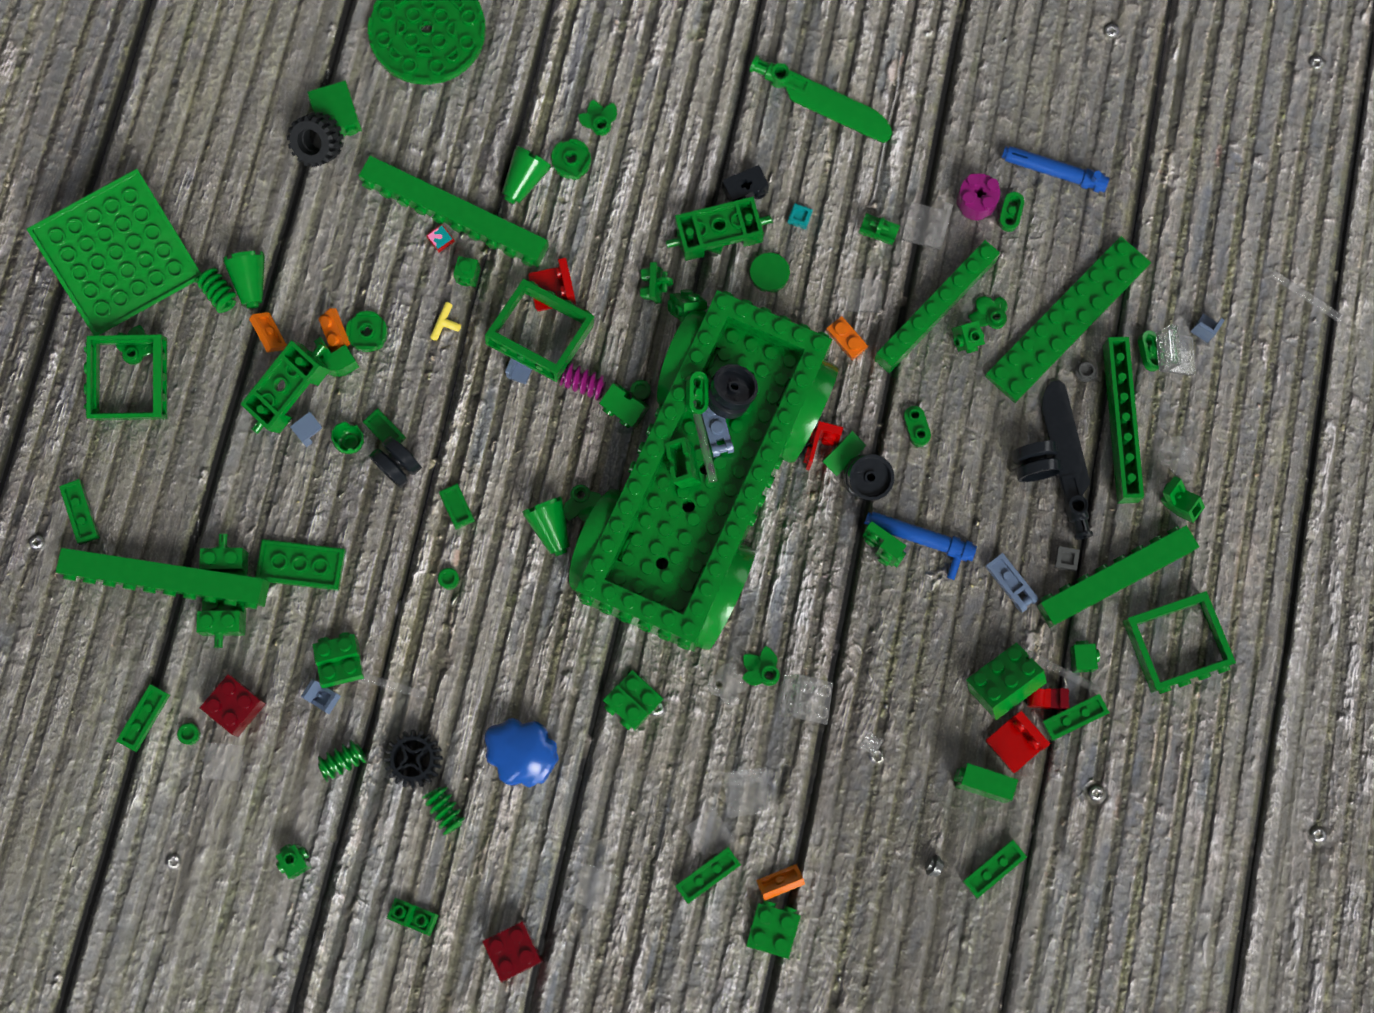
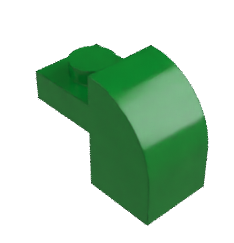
M321 337L314 340L316 346H318L320 342L326 346ZM346 345L332 353L327 347L320 356L322 362L331 370L328 375L334 377L345 376L359 368Z
M1176 476L1165 485L1163 490L1164 496L1161 498L1163 505L1177 516L1194 523L1205 508L1201 496L1187 491L1182 479Z

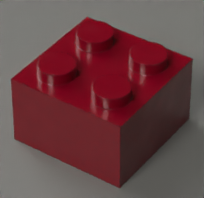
M228 674L199 708L231 735L239 737L266 703L235 677Z
M525 921L482 941L500 982H504L544 962Z

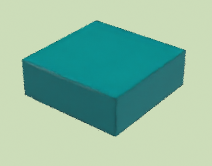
M794 203L787 223L807 229L813 209Z

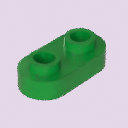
M1018 192L1007 194L1002 205L999 226L1006 232L1014 231L1020 223L1025 200ZM1014 202L1016 206L1013 207L1010 205V203ZM1009 220L1012 224L1008 225L1005 221Z
M1151 330L1145 331L1138 337L1139 350L1144 367L1148 371L1154 372L1164 365L1163 352L1158 335Z
M701 371L691 372L686 378V408L692 414H702L708 408L709 381L707 375ZM694 379L697 380L696 386L694 385ZM694 400L697 402L696 407L693 404Z
M911 406L906 409L903 420L911 443L914 446L923 447L930 441L931 432L924 411L918 406ZM916 413L918 418H912L911 414ZM922 432L924 437H918L917 433Z

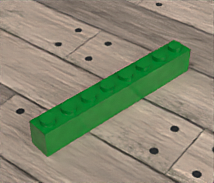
M984 240L876 353L874 361L886 372L890 373L995 264L1000 252Z
M1108 337L1103 344L1117 504L1139 503L1144 498L1130 342L1129 337Z
M1187 525L1182 528L1175 526L1167 531L1169 535L1163 538L1159 535L1149 541L1150 545L1146 547L1140 545L1131 550L1133 554L1128 557L1123 554L1113 560V565L1108 567L1104 564L1095 569L1096 574L1089 576L1087 573L1077 579V584L1071 586L1068 583L1059 588L1060 593L1054 596L1050 593L1042 597V602L1037 607L1049 628L1198 549L1200 546Z

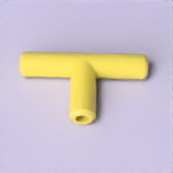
M445 302L430 336L432 340H438L443 327L457 332L461 329V324L447 319L453 306L450 302Z

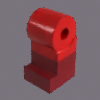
M1039 688L1027 697V707L1066 710L1069 708V689Z

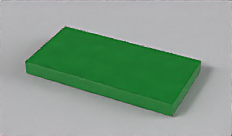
M262 539L255 577L265 579L270 583L339 591L346 550L343 548Z

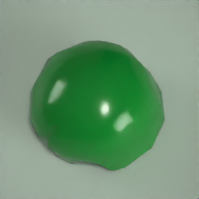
M344 421L334 426L331 431V440L339 452L353 454L362 448L364 434L357 425H351Z

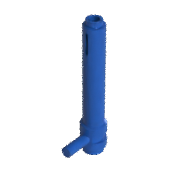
M1005 146L1001 157L1006 162L1078 184L1084 189H1093V192L1104 193L1110 179L1101 171L1097 170L1094 172V170L1089 168L1085 170L1013 146Z
M868 512L864 523L869 525L872 521L893 536L947 553V556L953 557L946 578L955 580L961 560L972 562L977 546L973 545L971 541L966 540L964 542L959 537H949L876 512Z

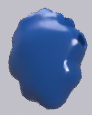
M509 718L503 723L490 726L485 732L484 740L487 748V762L497 767L499 779L508 785L523 784L530 788L536 784L544 783L559 759L557 744L549 739L547 729L537 721L523 724L515 718Z

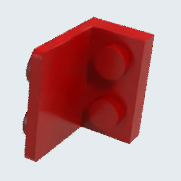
M566 258L558 259V267L528 274L529 281L535 282L540 288L552 291L557 297L576 304ZM534 299L537 312L553 309Z
M821 421L818 422L817 427L814 428L808 443L812 444V446L807 447L803 463L807 464L806 470L810 471L818 440L827 446L837 445L842 435L843 427Z
M1022 711L1016 713L986 739V743L1012 773H1016L1037 753L1050 745L1049 741Z

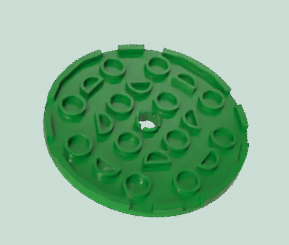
M377 0L373 6L374 9L371 17L368 20L370 46L380 65L394 77L420 85L446 82L465 72L479 56L486 36L485 17L478 0ZM431 26V33L422 32V28Z

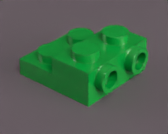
M870 522L863 534L865 542L871 547L875 548L877 546L879 548L875 556L878 557L877 560L881 564L897 568L907 554L904 552L907 545L874 522Z
M344 632L339 634V638L330 640L328 637L318 639V643L313 644L314 658L322 689L364 679L359 642L355 634Z
M632 670L603 700L606 705L603 708L612 716L616 713L621 718L619 722L628 731L630 728L636 731L664 699Z
M763 900V904H757L746 947L789 959L801 915L797 914L796 909L786 906L784 910L775 908L776 903Z

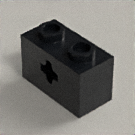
M757 165L723 179L722 189L729 202L749 197L759 200L767 195L769 184L760 166Z

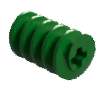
M213 267L199 274L195 282L202 289L207 299L211 301L213 307H216V311L218 313H225L234 308L236 305V300L234 299L237 295L235 292H231L232 288L226 286L227 281L222 280L223 276L217 274L218 269Z
M349 740V748L341 744V752L336 747L333 748V756L327 751L325 760L320 755L318 756V766L326 782L329 781L328 775L332 779L336 778V771L343 775L344 767L351 771L352 763L358 767L360 766V760L364 763L367 762L366 756L358 743L355 744L352 740Z
M447 786L439 787L422 797V799L429 798L425 805L433 806L430 813H438L434 820L442 821L438 826L439 829L447 828L443 836L461 827L465 816H457L461 809L453 810L457 802L448 801L453 795L444 794L448 789Z

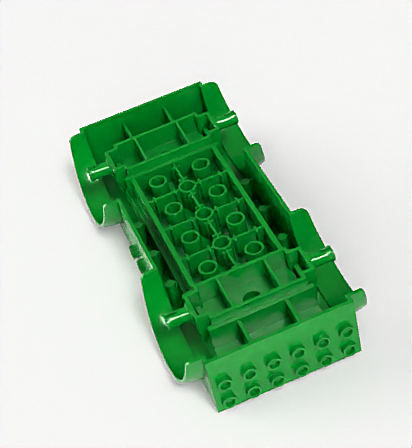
M717 290L708 310H694L688 313L677 329L662 365L657 388V402L659 404L655 413L657 419L654 424L651 423L646 432L648 438L645 443L641 442L637 451L640 455L637 461L633 460L628 472L631 474L623 491L610 489L599 499L588 516L575 546L569 571V585L577 593L578 599L582 604L597 608L604 614L617 617L624 623L635 625L640 630L655 634L662 640L673 642L682 649L694 652L696 647L706 650L712 648L727 623L751 570L755 558V550L743 543L751 526L753 527L759 508H762L765 502L767 490L771 488L775 479L774 475L779 470L783 460L794 463L802 452L835 384L839 368L827 361L832 343L829 335L824 332L817 333L812 331L805 324L799 323L798 325L793 323L786 316L772 314V311L765 307L758 308L749 300L737 299L727 291L721 292ZM737 364L747 368L754 375L758 384V392L748 410L741 417L725 419L734 452L729 454L725 452L721 453L720 456L713 457L702 414H692L686 408V378L691 372L701 371L707 375L710 383L715 373L722 366ZM694 379V385H695V386L697 385V380H696V379ZM696 400L693 402L695 407L697 406ZM685 437L694 445L701 483L681 489L672 482L671 466L667 457L665 443ZM724 440L716 442L717 445L725 444ZM703 469H708L711 471V473L708 475H703L700 471ZM691 506L694 510L692 512H685L683 508ZM660 558L667 559V568L659 569L656 566V561Z

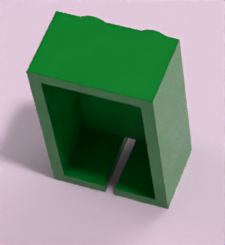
M1017 642L966 679L969 692L995 720L999 719L1047 683L1044 670L1033 658H1029V654Z

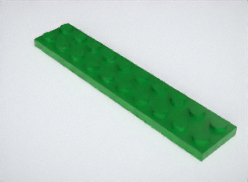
M1120 236L986 373L985 377L1010 400L1016 403L1152 262Z

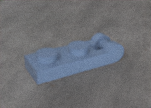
M708 406L707 410L702 413V418L713 457L720 456L721 453L725 452L728 454L733 453L734 448L725 418L716 415ZM724 440L725 444L717 445V441Z
M1003 553L985 566L1012 600L1019 612L1023 613L1027 610V606L1039 601L1037 595ZM1022 591L1026 595L1024 599L1018 596Z

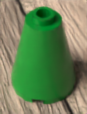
M517 146L514 150L502 194L505 195L503 199L513 205L515 202L520 203L551 168L548 162L537 155L529 153L530 151L520 146Z
M255 251L233 253L230 259H227V256H225L223 262L241 304L246 306L247 309L258 308L259 304L263 302L264 252L260 251V255H256Z
M561 496L522 511L523 516L550 554L555 553L557 557L567 552L566 548L570 547Z

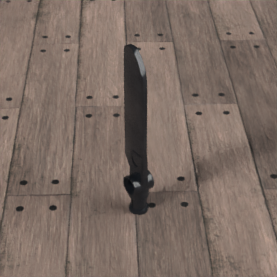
M1052 381L1045 389L1042 398V414L1049 441H1056L1059 454L1055 458L1062 461L1064 469L1058 477L1066 505L1065 514L1069 517L1070 523H1073L1076 534L1074 539L1082 540L1093 536L1087 521L1089 519L1087 511L1088 501L1083 496L1090 485V479L1066 386L1061 381ZM1072 504H1077L1081 511L1075 510Z

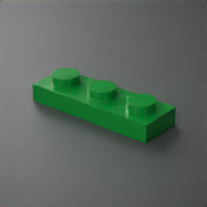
M77 479L59 486L77 544L82 545L100 538L82 481Z
M150 684L116 742L137 752L169 699L170 694Z
M1098 694L1041 723L1050 740L1053 741L1110 712L1101 695Z
M1011 840L962 882L973 896L978 899L1025 860L1027 856L1016 842Z
M727 847L675 887L687 904H689L741 866L730 848Z

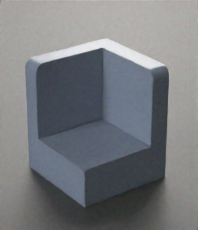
M1202 314L1191 330V333L1208 343L1215 336L1225 319L1221 318L1216 322L1207 315Z
M511 358L505 373L508 379L527 384L532 369Z
M309 411L291 425L290 428L307 448L313 443L310 438L320 431L322 426Z

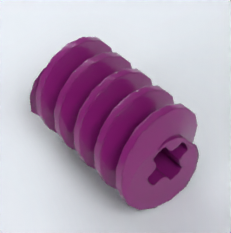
M571 362L562 375L560 386L565 383L566 389L572 386L574 392L580 389L581 395L587 392L589 398L595 395V400L599 401L604 392L606 382L603 381L604 375L596 379V372L589 376L588 369L581 373V366L573 370V363Z

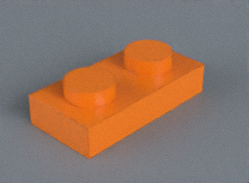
M330 308L318 319L332 353L344 345L348 347L350 342L337 308Z
M270 313L252 314L249 320L266 352L284 350L287 344Z
M843 316L826 328V332L851 360H854L868 349V345Z
M797 864L756 880L764 901L805 885Z

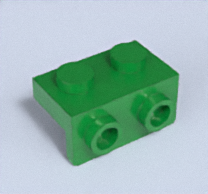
M683 289L680 293H670L667 308L671 315L682 322L688 315V311L707 309V301L701 298L700 295L695 294L693 290Z

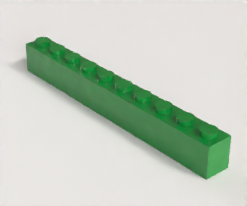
M369 156L358 175L362 186L371 191L374 189L387 199L393 198L404 207L410 206L420 215L425 216L427 214L439 224L445 223L450 225V228L458 233L462 231L475 241L481 240L491 249L496 250L498 248L510 258L517 257L527 266L532 267L533 265L538 268L549 249L547 239L372 156Z
M61 548L55 572L63 575L62 579L68 581H76V578L83 579L82 582L96 584V581L103 582L102 585L113 588L116 587V584L123 585L122 588L135 591L136 587L143 588V592L155 594L157 590L163 591V595L176 597L177 593L183 594V598L196 600V597H203L205 602L216 603L217 600L224 601L223 604L236 606L237 603L244 604L245 608L257 609V606L265 607L270 585L269 581L262 578Z

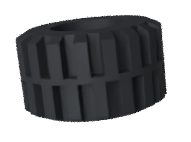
M312 112L298 118L291 124L292 127L288 129L290 135H287V140L290 141L288 147L293 150L291 154L297 156L299 162L304 161L306 166H321L335 159L341 152L340 148L344 144L341 142L344 139L343 134H340L342 129L340 126H336L337 121L335 119L331 120L330 115H323V112ZM310 130L315 131L319 135L321 149L315 147L311 142Z

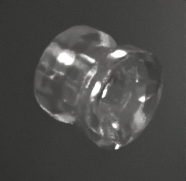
M869 730L858 749L866 750L869 756L874 757L884 739L881 737L877 738Z

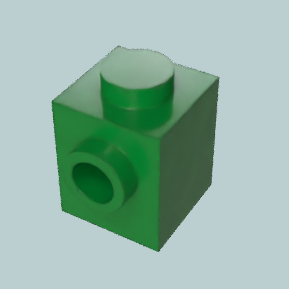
M458 256L453 273L456 283L462 286L476 287L481 270L478 260Z
M1086 640L1076 641V645L1070 647L1072 673L1096 671L1098 669L1097 662L1100 661V653L1096 649V645L1089 644Z

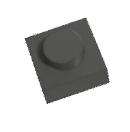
M1058 546L1054 568L1075 572L1078 566L1080 550Z

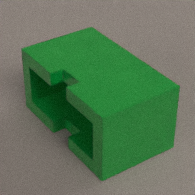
M612 383L599 403L604 407L602 410L610 416L615 415L620 418L619 422L627 428H630V426L637 427L650 406L637 397L636 399L634 397L630 398L628 390L618 383Z
M685 437L666 442L665 448L670 461L672 482L681 489L701 483L693 443Z

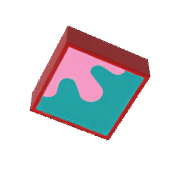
M443 224L426 235L438 253L455 242Z

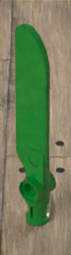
M758 55L755 56L749 72L752 73L754 71L763 75L764 79L770 81L775 88H785L790 100L878 142L885 143L891 138V127L885 117L878 111L789 70L788 66L783 63H768L760 59ZM780 73V74H782L784 77H783V78H779V77H777L775 74Z

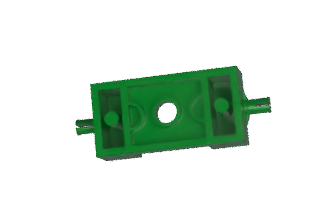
M749 197L675 215L677 238L665 240L667 249L679 246L683 252L684 260L688 261L704 257L705 250L742 242L743 247L763 243L764 232L762 225L773 223L771 215L759 218L754 197ZM716 222H722L725 227L722 230H717L713 225Z
M291 340L240 405L257 420L256 424L251 428L255 433L259 434L262 428L265 427L268 431L280 434L292 419L287 412L309 384L319 386L331 371L320 358L327 349L323 343L320 342L312 352L303 344ZM284 380L285 388L279 391L278 384Z
M219 534L218 546L214 548H200L199 569L248 576L249 553L244 548L228 547V534ZM202 598V611H197L196 633L202 636H214V648H223V636H245L246 608L244 604L237 603L236 606L223 604L224 601L222 600L210 603L203 601Z

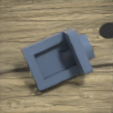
M314 679L311 680L301 695L303 699L327 714L331 713L341 697L329 688L322 689L320 683Z

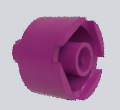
M970 174L963 181L956 199L957 207H959L962 214L966 218L976 221L990 216L994 212L1000 198L999 182L986 174Z

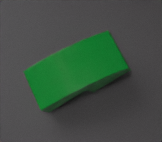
M851 431L822 462L837 476L845 469L848 462L858 456L867 445Z
M395 898L386 919L431 936L439 915Z

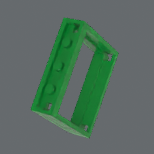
M523 279L485 334V344L545 377L558 382L592 330L595 316L588 310L576 307L571 301L557 297L552 291L540 288L535 282ZM524 294L582 324L556 364L498 333Z
M163 335L87 336L86 347H84V352L87 354V362L84 363V372L86 374V383H84L86 403L84 404V409H86V418L93 421L167 419V337ZM153 344V412L100 413V345Z
M1207 591L1129 617L1123 621L1151 693L1156 691L1159 694L1171 691L1170 686L1178 684L1179 688L1191 684L1190 680L1196 677L1201 681L1211 677L1210 673L1218 671V674L1231 670L1230 666L1236 663ZM1200 604L1223 661L1160 682L1137 625Z

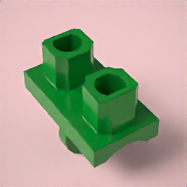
M866 213L859 233L893 245L900 225L889 222L884 217L878 218Z
M650 262V267L641 269V278L644 282L649 281V286L640 288V296L644 300H653L656 304L662 303V292L666 293L667 287L672 286L674 280L669 278L668 272H663V268L658 267L656 262Z

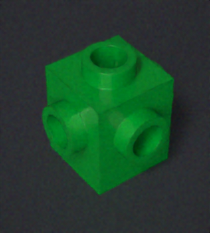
M979 320L951 328L954 336L953 342L958 352L966 350L967 354L978 351V346L985 344L984 333L981 330Z
M289 843L279 850L281 853L276 855L278 860L276 865L282 874L285 873L288 879H294L312 868L307 859L310 857L304 846L300 847L298 844L292 845Z

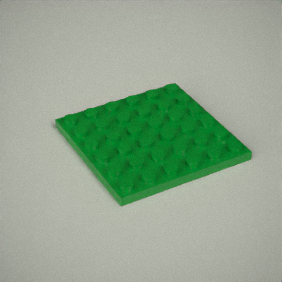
M138 169L27 228L28 233L94 336H99L195 282L197 276L201 274Z

